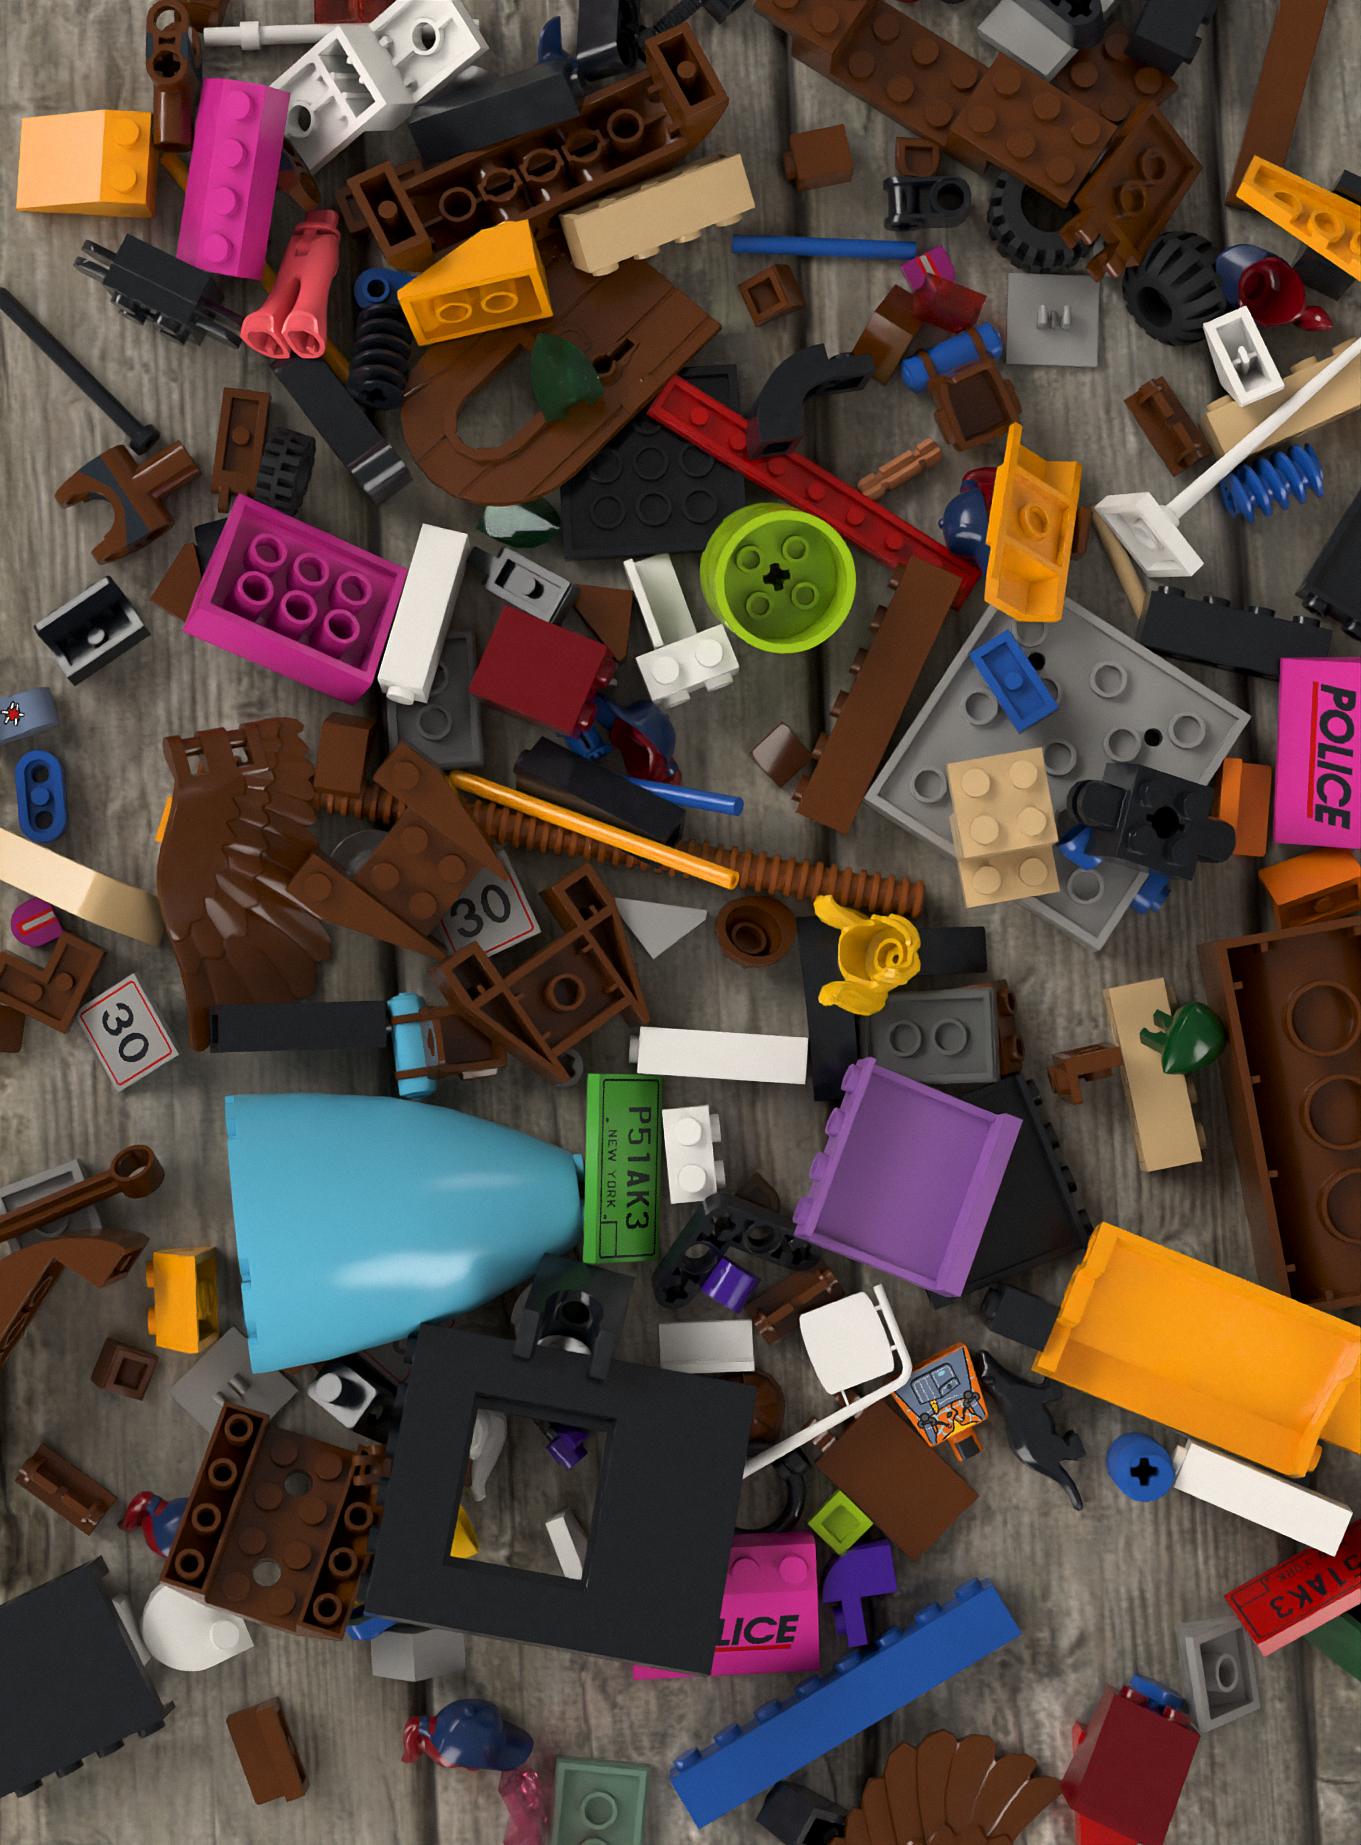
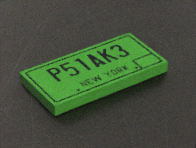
M588 1074L583 1263L601 1264L658 1260L663 1075Z

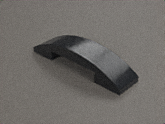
M818 916L797 917L814 1101L843 1099L846 1091L841 1090L844 1075L851 1064L856 1065L858 1060L854 1014L834 1004L824 1006L818 1000L823 986L833 981H845L838 964V944L841 930L823 923Z

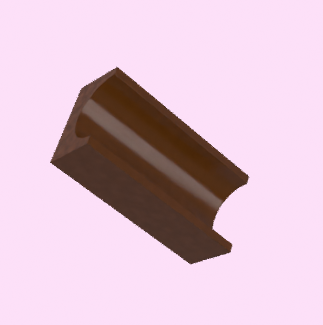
M1361 915L1198 944L1196 946L1207 1006L1222 1020L1228 1035L1226 1048L1217 1060L1259 1286L1322 1312L1361 1305Z

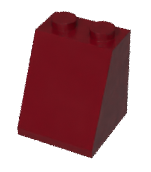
M504 605L468 692L488 708L578 740L581 731L588 732L594 722L598 706L593 704L600 687L607 688L611 682L616 662L612 661L614 654L608 646Z
M1107 1684L1059 1788L1071 1810L1142 1845H1163L1201 1735L1190 1725L1192 1717L1170 1705H1166L1164 1711L1147 1703L1150 1698L1147 1694L1130 1685L1123 1684L1121 1690Z

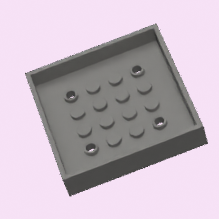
M1067 596L1064 598L1062 619L1056 622L1017 621L989 604L869 788L862 803L957 864L949 816L954 813L946 771L947 764L1042 747L1059 839L1078 823L1068 815L1066 807L1067 795L1070 789L1078 781L1087 779L1102 781L1107 762L1140 764L1207 786L1252 716ZM1007 629H1009L1027 658L1033 654L1042 658L1043 667L1036 672L1059 706L1057 712L1020 735L968 655ZM1153 730L1158 733L1160 742L1156 747L1146 744L1144 740L1146 731ZM1053 844L1052 850L1060 892L1012 901L1089 951H1100L1149 874L1105 860L1092 869L1084 870L1067 859L1058 850L1056 845Z

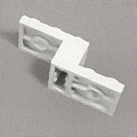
M396 0L369 25L338 24L270 85V87L291 93L284 135L295 147L313 176L364 131L396 129L411 116L414 106L430 100L489 49V46L461 0ZM427 24L432 25L436 33L435 43L429 50L423 45L421 38L423 28ZM302 107H306L311 115V124L306 132L300 128L298 123L299 111Z

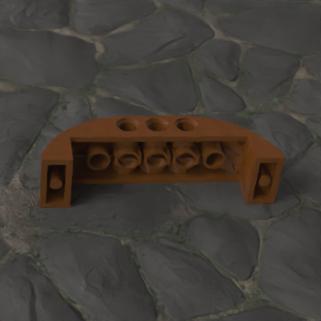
M687 21L645 40L647 68L586 96L580 116L466 152L402 183L389 160L347 179V185L387 263L402 270L424 272L479 231L496 227L498 224L506 221L518 222L528 219L535 242L562 230L558 214L671 170L710 133L729 105V98Z
M91 1228L61 1234L13 1252L0 1260V1371L66 1267L101 1289L126 1278L150 1238L141 1232L131 1230Z

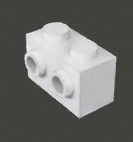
M723 624L636 657V665L650 701L656 705L663 703L665 709L690 700V692L705 686L708 692L723 688L733 683L732 676L739 672V664Z
M708 1105L662 1109L671 1204L703 1201L706 1197L717 1193V1189L726 1188L723 1160L714 1161L712 1142H721L719 1114H709Z

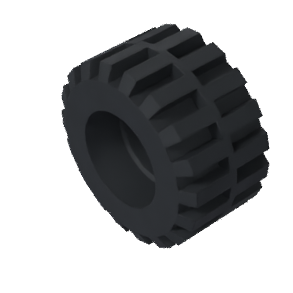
M1002 170L991 195L987 211V222L991 223L989 235L991 241L998 240L999 246L997 251L1000 255L1004 257L1009 253L1013 257L1011 265L1020 269L1022 263L1030 265L1029 273L1039 274L1041 268H1047L1048 274L1058 273L1061 266L1064 265L1068 270L1077 264L1080 257L1085 258L1098 236L1090 245H1086L1080 238L1075 247L1069 249L1059 236L1060 231L1047 232L1032 226L1022 212L1021 200L1024 196L1036 190ZM1091 173L1088 174V176L1086 177V179L1084 180V182L1082 183V185L1080 186V188L1078 189V191L1069 203L1073 218L1081 212L1080 208L1073 200L1075 199V197L1077 196V194L1079 193V191L1081 190V188L1083 187Z

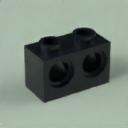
M1000 1281L997 1289L988 1288L979 1313L985 1317L983 1324L990 1331L1043 1352L1061 1308L1052 1301Z

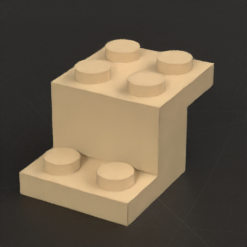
M1042 747L947 764L946 771L954 813L949 816L965 908L1060 892L1052 845L1058 842V835Z

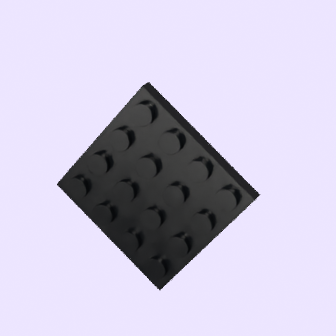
M736 364L683 367L676 374L740 415ZM553 377L555 397L566 385ZM656 395L574 477L560 487L565 562L646 557L658 554L703 553L711 536L723 523V520L733 512L746 507L744 476L647 415L646 413L657 397Z

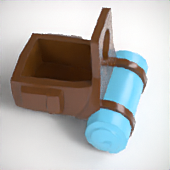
M410 992L399 993L398 996L387 1001L388 1014L390 1016L388 1017L389 1025H392L391 1037L396 1066L394 1075L395 1080H398L400 1096L413 1098L414 1100L423 1099L432 1095L437 1090L436 1080L443 1079L449 1075H458L461 1081L495 1076L498 1069L505 1068L508 1065L507 1051L457 1014L449 1004L440 1007L426 1006L424 996Z

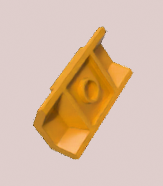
M1015 422L1009 426L1004 463L997 467L985 543L991 548L986 574L984 601L1017 621L1056 622L1062 619L1083 465L1077 461L1044 460L1020 444L1023 426Z

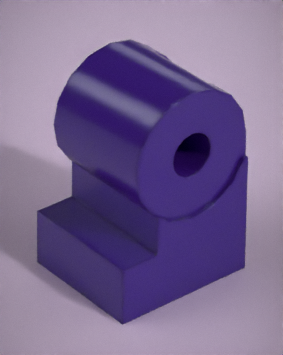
M724 1255L701 1287V1290L732 1311L740 1314L761 1279Z

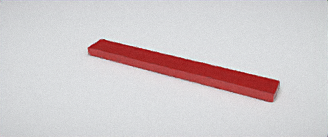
M675 375L663 387L646 413L783 502L825 521L839 533L844 541L894 572L898 562L907 565L911 556H914L963 578L950 606L956 612L962 608L982 575L978 567L967 560L953 556L948 552L947 547L795 450L792 454L749 461L746 446L748 420L678 375Z

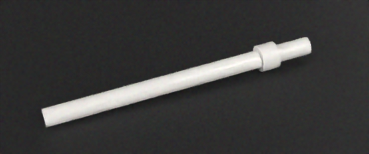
M472 19L480 31L479 19ZM259 21L240 22V27L204 28L205 47L241 46L242 50H261L262 45L318 43L338 24L260 26ZM338 23V24H342V25H369L370 23ZM427 24L423 28L422 40H436V33L432 25Z

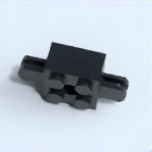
M128 233L117 254L90 240H85L81 249L90 257L110 268L108 270L77 256L73 266L81 273L103 284L112 296L110 302L120 308L119 314L142 326L146 320L161 328L159 333L162 336L182 346L185 345L187 340L200 346L207 335L231 348H239L242 339L232 331L213 322V320L215 319L241 332L245 318L221 306L225 297L210 274Z
M1107 762L1102 781L1089 779L1078 781L1067 795L1066 807L1068 815L1076 822L1091 827L1089 840L1084 851L1085 855L1156 877L1192 881L1197 860L1204 863L1225 862L1232 855L1236 846V834L1233 826L1226 821L1209 816L1215 792L1214 788L1140 764Z

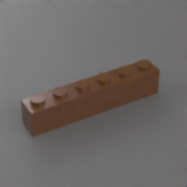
M911 556L907 565L898 562L887 586L895 591L888 608L879 604L868 628L869 631L876 633L869 650L862 647L859 648L849 670V673L857 676L849 693L840 690L829 714L838 718L831 735L821 732L811 754V758L818 760L812 777L810 778L802 774L791 800L799 803L796 813L847 835L963 578L914 556Z

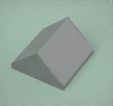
M1236 1616L1174 1624L1187 1714L1192 1717L1191 1722L1199 1732H1208L1260 1709L1250 1636Z

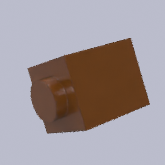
M844 124L789 136L788 151L782 152V161L786 179H795L797 193L851 182L853 164Z

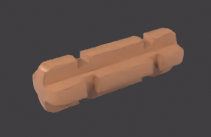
M927 438L915 446V451L911 452L908 450L880 467L878 474L870 473L859 480L857 485L859 492L873 501L878 500L884 496L887 489L891 492L920 474L923 467L928 469L940 462L943 455L939 446L932 438Z

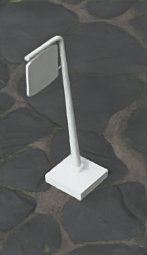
M1361 337L1166 506H1159L1149 492L1108 495L1094 507L1148 578L1192 576L1204 564L1177 529L1180 523L1179 518L1361 352Z
M882 1284L873 1287L880 1304L874 1307L866 1293L861 1291L800 1315L799 1320L803 1340L819 1380L829 1394L832 1395L841 1391L847 1406L745 1461L743 1479L907 1383L912 1372L911 1358ZM882 1309L895 1343L893 1346L889 1344L877 1313L878 1310ZM897 1349L903 1365L902 1374L899 1378L849 1405L844 1390L892 1372L894 1362L891 1351ZM569 1507L552 1514L545 1524L565 1577L581 1580L588 1537Z

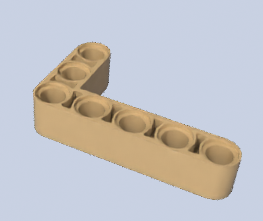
M0 827V880L87 921L159 947L166 927L157 895L98 872Z

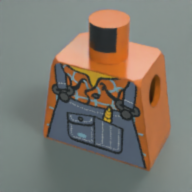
M959 1341L912 1365L911 1377L907 1383L892 1392L891 1395L930 1447L948 1440L957 1460L963 1461L983 1450L972 1426L984 1421L989 1416L966 1345ZM902 1371L883 1380L884 1384L887 1385L899 1378Z

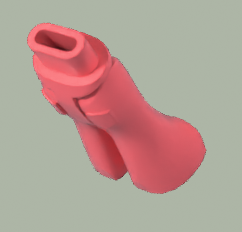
M333 210L307 211L304 221L295 226L294 235L291 236L271 291L261 307L248 315L242 324L240 336L255 351L277 359L289 358L291 349L302 358H317L324 354L327 340L329 291L340 262L339 244L341 234L337 230L340 216L337 212Z

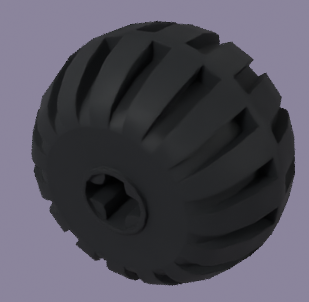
M1173 231L1160 234L1148 248L1140 265L1128 267L1125 270L1122 280L1123 299L1128 303L1125 306L1130 315L1134 316L1135 322L1139 327L1146 330V334L1154 340L1158 338L1162 344L1183 346L1200 342L1206 339L1203 324L1231 311L1229 302L1222 290L1225 282L1219 272L1215 273V262L1221 251L1217 247H1212L1211 242L1203 236L1187 231Z

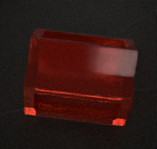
M928 272L923 285L913 291V317L958 335L966 328L976 324L987 296Z

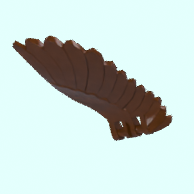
M265 718L255 722L242 723L239 725V729L226 731L224 727L197 731L194 737L181 739L179 735L164 737L162 741L164 757L175 783L171 809L157 864V893L162 918L185 989L190 1048L196 1052H202L210 1045L209 1006L292 1003L293 998L304 999L314 993L317 979L316 962L331 958V938L320 923L321 918L285 891L287 884L310 856V853L316 847H319L318 838L306 828L317 822L313 809L306 803L307 800L313 799L316 795L313 784L309 781V778L315 774L313 764L304 757L309 751V747L297 736L298 733L303 731L304 725L294 718ZM242 747L250 764L237 767L232 749ZM198 755L205 772L191 774L187 757Z
M943 1728L927 1734L916 1747L902 1740L889 1752L883 1775L868 1779L862 1793L861 1808L852 1806L847 1814L843 1836H832L828 1845H1013L1014 1841L1028 1824L1062 1794L1059 1788L1062 1780L1046 1775L1033 1777L1031 1773L1037 1766V1761L1026 1753H1006L996 1757L997 1745L989 1735L969 1734L963 1738L956 1739L954 1733Z

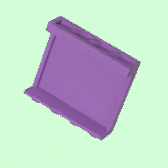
M867 1057L857 1060L856 1065L851 1064L844 1075L841 1090L846 1091L840 1109L834 1108L827 1121L825 1134L830 1136L824 1153L818 1152L812 1162L809 1178L813 1179L809 1194L807 1197L802 1196L795 1208L793 1223H796L797 1226L793 1236L942 1296L961 1297L1023 1120L1007 1113L996 1115L875 1064L877 1060L875 1058Z

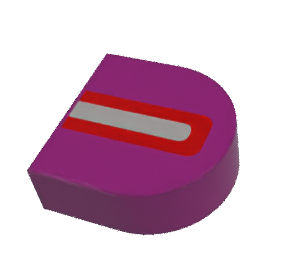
M942 245L902 264L900 267L912 293L923 301L934 302L941 300L950 292L955 280L954 267Z
M38 897L20 904L11 917L13 935L19 942L27 946H45L58 940L62 931L65 930L55 906Z

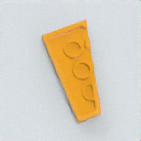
M1254 155L1236 196L1361 282V206Z

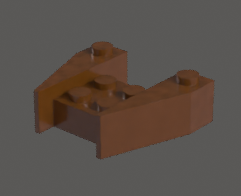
M403 737L374 773L372 779L407 805L406 810L355 874H352L319 847H316L289 881L285 891L323 920L444 961L447 957L448 949L446 945L430 934L483 866L504 882L510 877V869L442 767Z
M589 862L573 868L538 893L565 933L506 975L500 976L477 941L462 946L445 958L444 961L439 962L427 971L448 1004L457 1014L551 1085L566 1083L571 1079L557 1057L617 1013L621 1014L630 1028L643 1026L651 1021L616 902Z

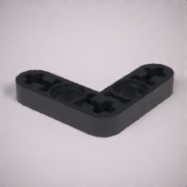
M715 1193L706 1197L701 1202L655 1269L651 1277L654 1296L658 1304L664 1308L677 1309L688 1305L730 1246L795 1271L808 1270L814 1267L822 1256V1247L793 1236L797 1224L793 1223L792 1218L728 1193ZM727 1212L730 1216L726 1217L724 1214ZM714 1216H717V1217H719V1218H718L717 1221L714 1223L713 1217H714ZM760 1225H767L773 1228L771 1233L762 1239H754L748 1236L753 1228ZM703 1244L709 1247L708 1252L699 1258H691L685 1255L686 1251L694 1245ZM791 1246L797 1249L795 1251H792ZM679 1279L681 1280V1283H682L681 1286H680V1285H676L677 1282L679 1281Z

